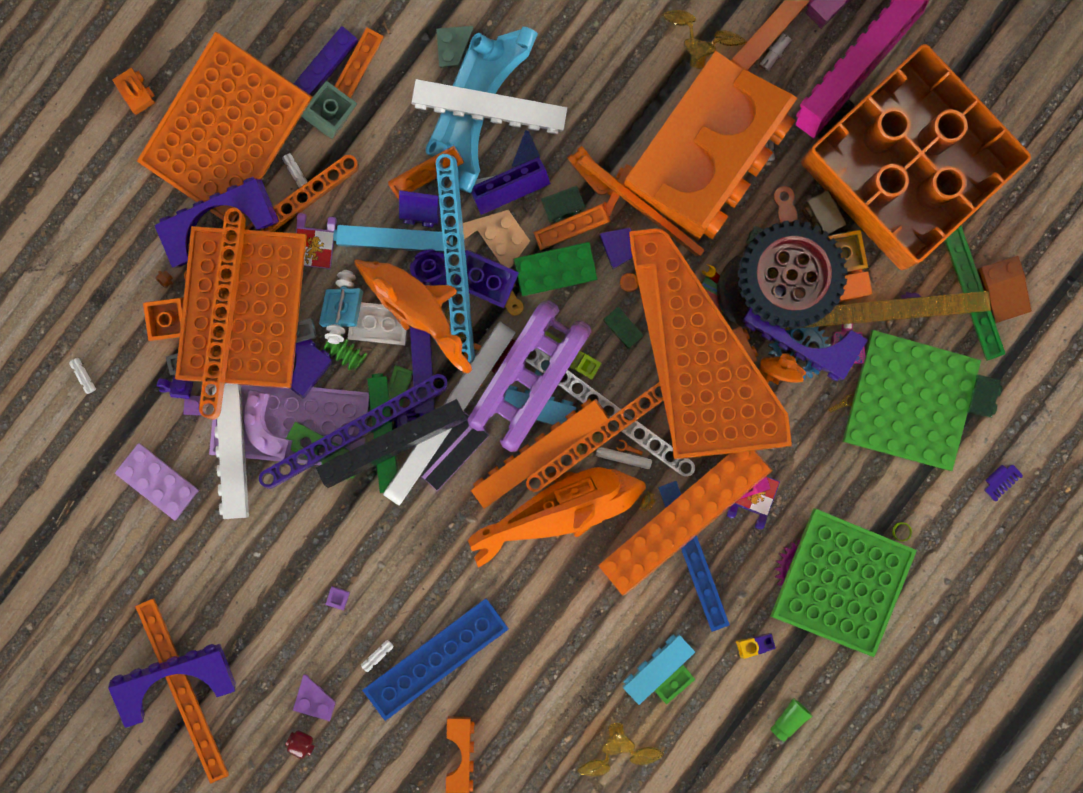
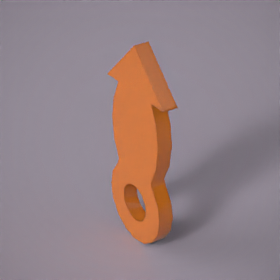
M781 186L774 192V201L779 206L778 219L780 223L788 220L793 222L798 219L796 208L793 205L795 194L787 186ZM786 192L788 200L782 201L780 194Z

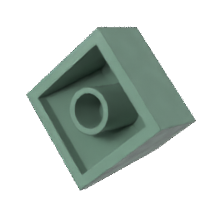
M326 81L311 99L301 117L333 139L343 127L357 103Z

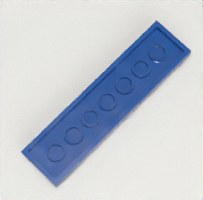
M485 598L362 691L384 721H386L509 630V628L488 599Z

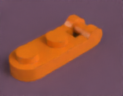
M580 146L574 155L571 154L567 157V160L598 195L608 194L610 187L577 162L584 155L592 159L588 152Z

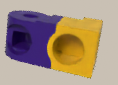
M772 633L736 641L740 658L743 659L776 649Z

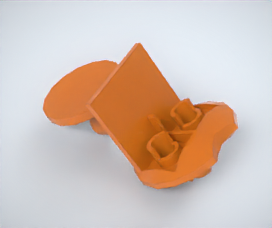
M784 353L780 357H764L760 361V368L758 369L768 384L769 381L777 385L779 381L789 383L803 382V376L806 375V371L796 363L795 358L790 354Z

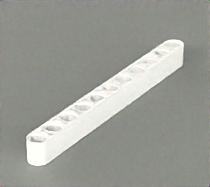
M499 321L471 363L472 371L470 373L464 372L443 405L457 399L464 411L515 335V331ZM451 429L416 445L383 495L397 505H400Z
M535 348L536 358L532 360L526 359L525 361L539 372L545 373L541 368V363L545 360L550 361L551 358L540 349ZM568 370L566 371L567 380L558 384L559 387L581 403L586 402L588 396L594 394L598 397V402L603 408L605 406L613 408V415L621 410ZM575 383H579L583 387V391L579 394L572 391V385ZM624 412V417H626L628 420L633 419L630 415ZM616 421L609 422L615 428H619ZM634 421L621 431L679 475L688 477L694 473L695 465L688 458L675 459L673 462H668L665 459V454L668 451L673 452V447L638 421ZM637 428L644 431L642 439H636L634 436V431ZM652 440H657L660 443V447L656 451H653L649 446ZM685 462L691 466L690 472L686 474L681 471V465Z

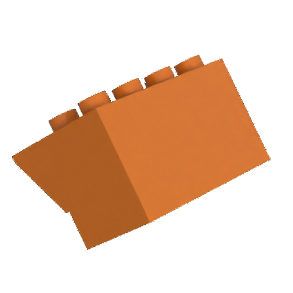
M715 51L625 179L624 186L698 242L703 234L713 239L728 218V215L720 211L725 203L735 208L751 185L743 179L747 171L757 177L773 154L770 149L765 147L770 140L779 145L796 121L788 115V112L794 105L797 97L740 68Z

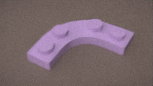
M249 390L244 411V426L250 442L259 451L281 459L289 457L292 440L271 434L265 424V411L269 394Z

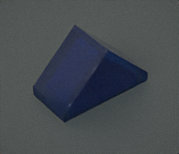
M525 130L512 163V168L537 157L540 158L530 132Z

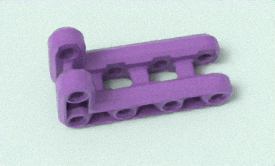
M550 300L542 301L537 306L467 420L469 426L476 431H484L487 421L495 413L509 420L510 429L500 442L502 447L510 452L518 450L592 332L590 325L583 321H575L571 328H567L556 321L555 317L559 313V309ZM550 326L565 334V338L561 343L545 335ZM535 348L551 356L550 365L545 373L543 372L540 376L525 368V360ZM515 381L522 383L531 390L529 393L530 397L521 408H517L505 400L507 389Z

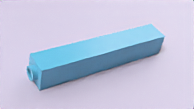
M338 225L337 230H334L333 241H336L338 246L407 251L433 249L436 252L444 253L442 232ZM451 236V238H450V244H451L452 246H453V236Z

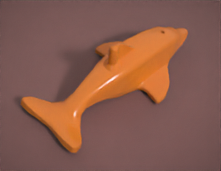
M360 259L354 261L355 266L367 285L376 294L383 306L393 313L405 330H408L411 326L431 334L445 356L455 367L465 373L472 371L471 364L462 354L461 339L457 335H451L449 323L441 308L445 301L456 295L457 290L450 285H424L417 278L391 263L363 261Z

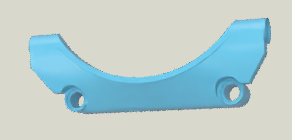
M522 26L521 30L498 36L497 40L489 39L480 33L475 34L471 39L470 46L453 86L496 94L508 75L529 56L538 33ZM445 111V113H441L430 141L426 146V154L434 157L444 150L455 146L464 160V163L458 166L459 189L471 193L480 173L478 144L483 120L472 119V115L464 114V117L454 116L453 112Z

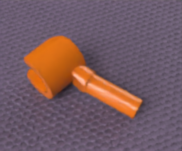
M619 440L625 443V447L623 449L617 448V450L621 452L629 451L642 456L643 451L629 446L624 440Z

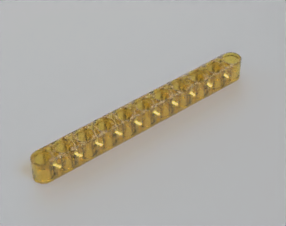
M989 291L836 305L824 318L802 328L991 311Z

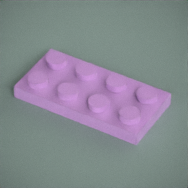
M140 443L136 445L115 472L117 476L174 521L178 519L200 491Z

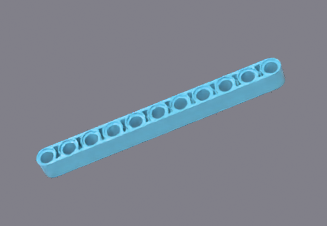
M441 154L436 159L446 279L447 285L457 290L456 295L461 294L463 297L461 304L456 303V295L448 299L451 333L458 337L461 332L465 333L467 338L462 343V352L468 354V362L471 364L475 354L458 167L454 156ZM445 158H449L451 162L448 168H444L442 164ZM447 177L452 179V185L449 188L444 184ZM450 196L454 199L452 207H448L446 204V200ZM450 216L456 219L453 227L448 224ZM453 235L458 240L455 246L450 244V238ZM454 255L459 257V263L456 266L451 261ZM456 274L461 277L459 285H456L453 281V277ZM459 313H462L465 317L463 323L457 321Z

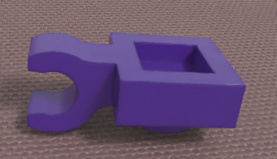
M173 377L172 382L166 379H158L157 387H160V392H170L169 394L172 398L190 399L194 382L176 380L175 377Z

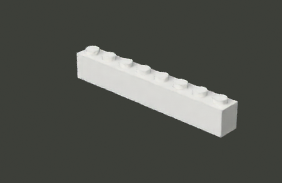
M418 79L415 80L411 102L412 105H415L416 109L426 110V107L434 108V112L437 113L450 111L453 112L454 116L464 117V114L472 115V119L475 120L488 118L491 119L490 122L502 124V121L510 122L509 126L521 127V125H526L528 129L539 131L542 128L547 129V133L558 134V132L564 130L567 107Z
M225 384L221 413L216 418L217 426H215V438H218L219 446H216V457L220 459V465H217L218 477L221 476V484H218V494L222 496L219 512L220 515H223V519L249 517L242 391L239 384ZM216 386L212 389V395L216 393Z

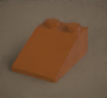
M1019 256L977 269L995 323L1032 312L1025 274Z

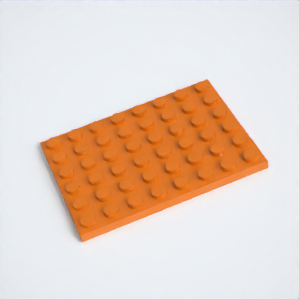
M215 32L137 162L195 202L202 200L206 202L210 200L209 197L216 193L223 194L227 192V188L233 185H237V187L243 185V181L248 178L254 177V179L262 180L313 97L220 33ZM224 205L213 208L210 212L224 221L226 211L235 207ZM235 214L232 217V222L237 220L239 214Z
M191 226L176 380L203 382L223 228ZM245 230L225 384L292 388L306 234ZM231 234L229 237V241H234L237 237V234ZM234 252L228 253L227 260L233 259ZM226 272L224 274V279H229L232 275V272ZM229 290L223 291L222 299L229 296ZM221 310L219 312V317H225L227 310ZM220 328L217 331V337H221L224 334V329ZM221 347L215 349V357L221 354ZM214 367L212 369V376L218 374L219 368Z

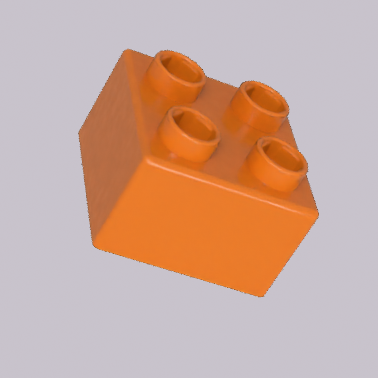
M923 44L815 143L801 159V164L825 191H829L831 197L898 269L906 270L922 262L1021 170L1031 160V154L927 44Z

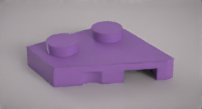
M304 674L293 711L330 721L336 701L328 696L319 685L317 686L308 675Z

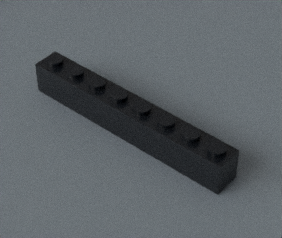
M455 399L316 467L324 486L330 488L467 421V418L460 403Z

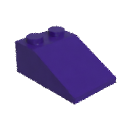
M399 191V219L403 220V224L414 225L417 222L422 223L423 227L428 228L438 225L440 215L439 196Z
M466 250L469 293L505 308L519 272L471 250ZM458 274L455 275L453 280L456 285L461 283V277Z

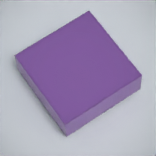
M331 586L325 605L344 611L350 592Z

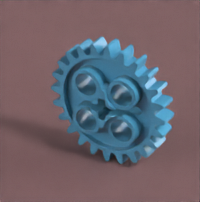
M812 324L796 329L785 328V331L793 340H795L793 332L797 331L802 334V340H795L799 344H802L805 338L810 336L809 341L805 345L806 347L810 343L816 344L817 348L831 346V344H825L829 337L822 336L825 330L818 331L819 324L815 327H812ZM772 340L774 343L769 344L768 347L773 350L768 355L780 357L782 352L781 348L777 346L779 343ZM805 359L806 366L803 369L811 379L813 377L812 372L818 375L819 371L811 367L812 363Z

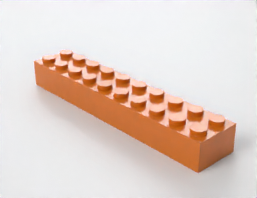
M756 450L730 453L598 566L622 596L627 595L773 470Z

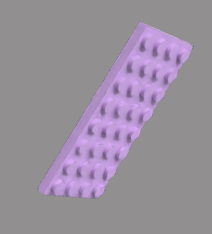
M241 385L243 424L249 390L269 394L265 411V424L271 434L284 439L289 434L294 422H298L325 437L366 414L369 409V392L312 387L306 397L302 399L289 388ZM217 419L212 420L209 455H216V446H219L218 438H215ZM244 426L245 458L271 461L283 460L259 451L250 442ZM351 427L349 430V435L357 436L359 433V428ZM336 436L332 441L340 445L342 438ZM366 436L346 448L351 451L365 444ZM308 437L302 440L304 448L312 444L311 439ZM325 447L319 449V455L324 454ZM290 450L289 456L296 452ZM304 455L298 458V463L306 464L308 461Z

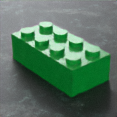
M590 242L513 259L515 271L519 272L517 280L521 296L598 280Z

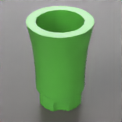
M793 698L770 730L780 740L785 742L788 737H791L813 715L799 701Z

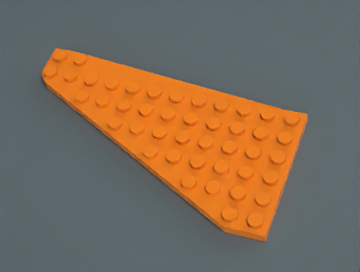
M656 228L630 231L631 252L670 428L674 460L792 446L788 413L670 236L665 231Z

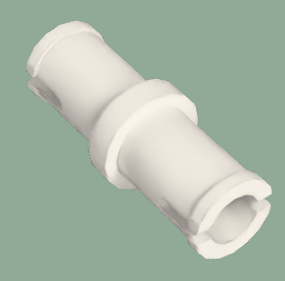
M782 33L774 46H770L768 54L759 65L766 68L765 70L770 71L776 60L782 57V52L792 39Z

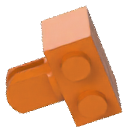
M131 67L112 79L134 114L137 115L155 104L153 100L155 95L149 86L146 88L143 84L145 79L139 70L135 71Z

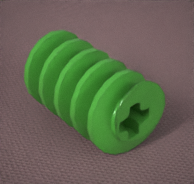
M348 339L339 342V344H331L327 341L323 350L326 352L330 350L329 354L331 357L336 355V361L343 359L341 365L345 366L349 363V371L354 368L356 370L367 355V353H364L360 356V348L354 351L355 344L347 346Z

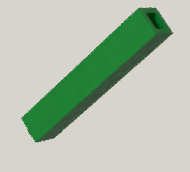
M383 373L371 374L372 378H367L371 410L390 400L388 377H383ZM391 408L383 410L385 417L392 416ZM372 417V426H374L376 419ZM393 421L374 431V439L394 430ZM396 455L377 464L380 493H384L398 472Z

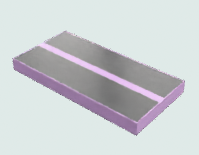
M464 412V414H465V416H466V418H467V420H468L469 415ZM468 421L453 427L420 476L438 491L490 435L485 430L476 431L469 426Z

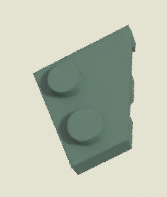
M473 26L436 29L439 68L458 67L468 45L469 38L473 33Z

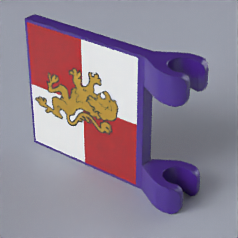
M767 477L770 486L769 490L739 499L729 507L726 516L731 519L735 518L738 507L759 514L755 527L763 529L780 481Z

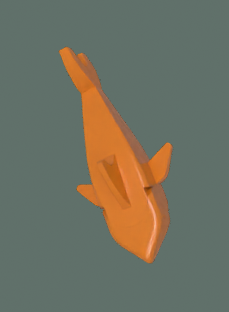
M594 467L579 473L564 472L553 480L555 484L529 499L498 523L478 530L468 539L472 551L481 549L474 557L476 564L479 568L489 562L499 552L504 541L546 538L574 533L575 537H579L592 526L628 510L644 492L646 484L644 481L615 469ZM556 472L549 473L548 477H554Z

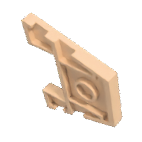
M509 210L463 223L464 240L478 231L499 263L508 268L512 267L514 264L513 259L518 258L530 243L529 238Z

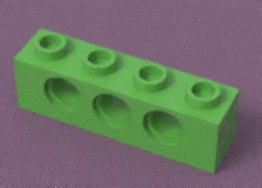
M294 422L286 439L292 440L290 450L298 452V450L300 451L304 448L302 440L305 437L310 438L311 442L314 443L324 436L298 422ZM332 441V444H333L334 446H338V445H339V444L335 443L334 441ZM317 446V447H316V449H315V454H316V455H319V449H320L321 447H323V446ZM344 448L321 462L324 464L350 450Z

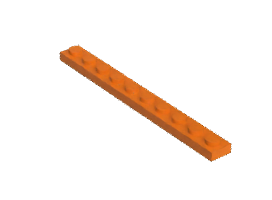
M153 598L135 606L158 662L163 663L171 657H179L155 599ZM175 674L166 676L169 688L210 784L229 776L187 675Z

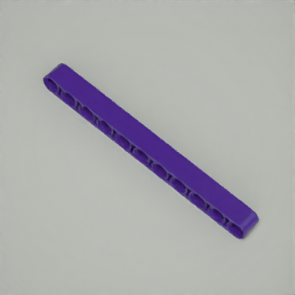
M436 374L260 473V484L267 489H272L446 391L447 379L441 374ZM438 379L444 382V386L440 389L433 386L434 381ZM419 389H425L427 396L419 398L416 393ZM404 398L410 400V405L406 408L399 405L400 401ZM385 408H391L393 410V415L391 417H385L383 415V410ZM370 417L376 419V424L372 427L366 425V420ZM351 427L359 428L357 436L349 435ZM336 436L342 438V443L338 446L332 444V439ZM317 446L325 447L323 455L315 454ZM302 455L308 457L305 465L298 464V458ZM289 465L291 467L290 473L286 475L281 474V467ZM268 474L273 475V482L271 484H265L263 481L264 477Z

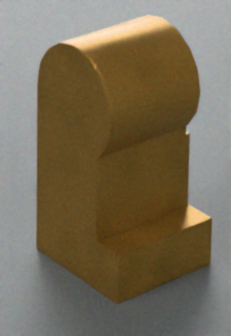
M512 290L505 307L510 315L518 316L523 312L524 306L516 298Z

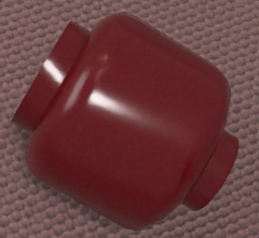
M299 730L295 733L292 732L285 744L287 752L299 759L305 758L306 755L310 756L315 747L312 744L313 737Z

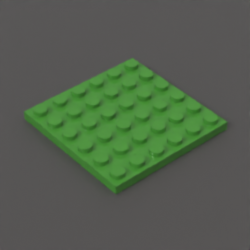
M871 330L865 352L866 356L862 364L842 442L953 471L981 360Z
M813 508L770 616L875 657L917 550Z

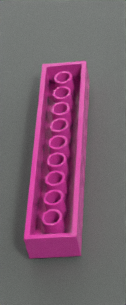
M891 0L890 7L888 9L885 7L879 14V19L871 22L868 32L866 34L863 32L857 39V44L849 47L845 54L846 57L844 59L840 58L836 62L835 69L832 72H827L823 78L824 82L814 87L810 98H804L800 104L801 109L796 115L798 119L795 125L812 138H815L925 12L929 0Z

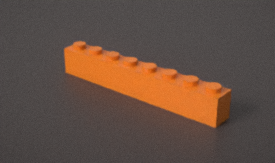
M588 399L581 405L583 409L577 413L573 410L565 416L567 419L561 424L558 421L551 426L550 433L547 435L544 433L540 434L534 439L536 443L532 446H529V444L525 445L519 450L521 454L517 457L512 455L503 461L505 465L499 469L496 466L488 472L490 475L484 480L481 477L474 482V488L471 489V492L484 509L609 419L610 417L597 399L594 401Z

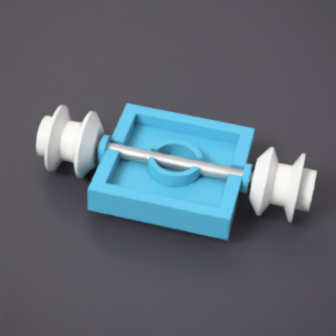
M343 270L337 274L340 280L336 281V285L340 289H326L319 324L322 327H326L329 333L325 334V338L331 344L343 342L344 338L341 336V334L345 333L343 327L357 326L363 291L361 288H354L355 285L352 281L356 280V276L349 270Z

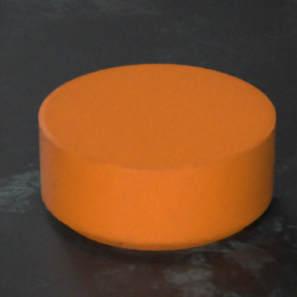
M626 273L620 279V287L625 292H633L639 286L637 276L633 273Z

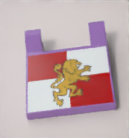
M298 213L296 233L307 235L304 266L331 269L334 245L333 234L336 229L337 219L335 217L328 218L327 230L306 228V214Z

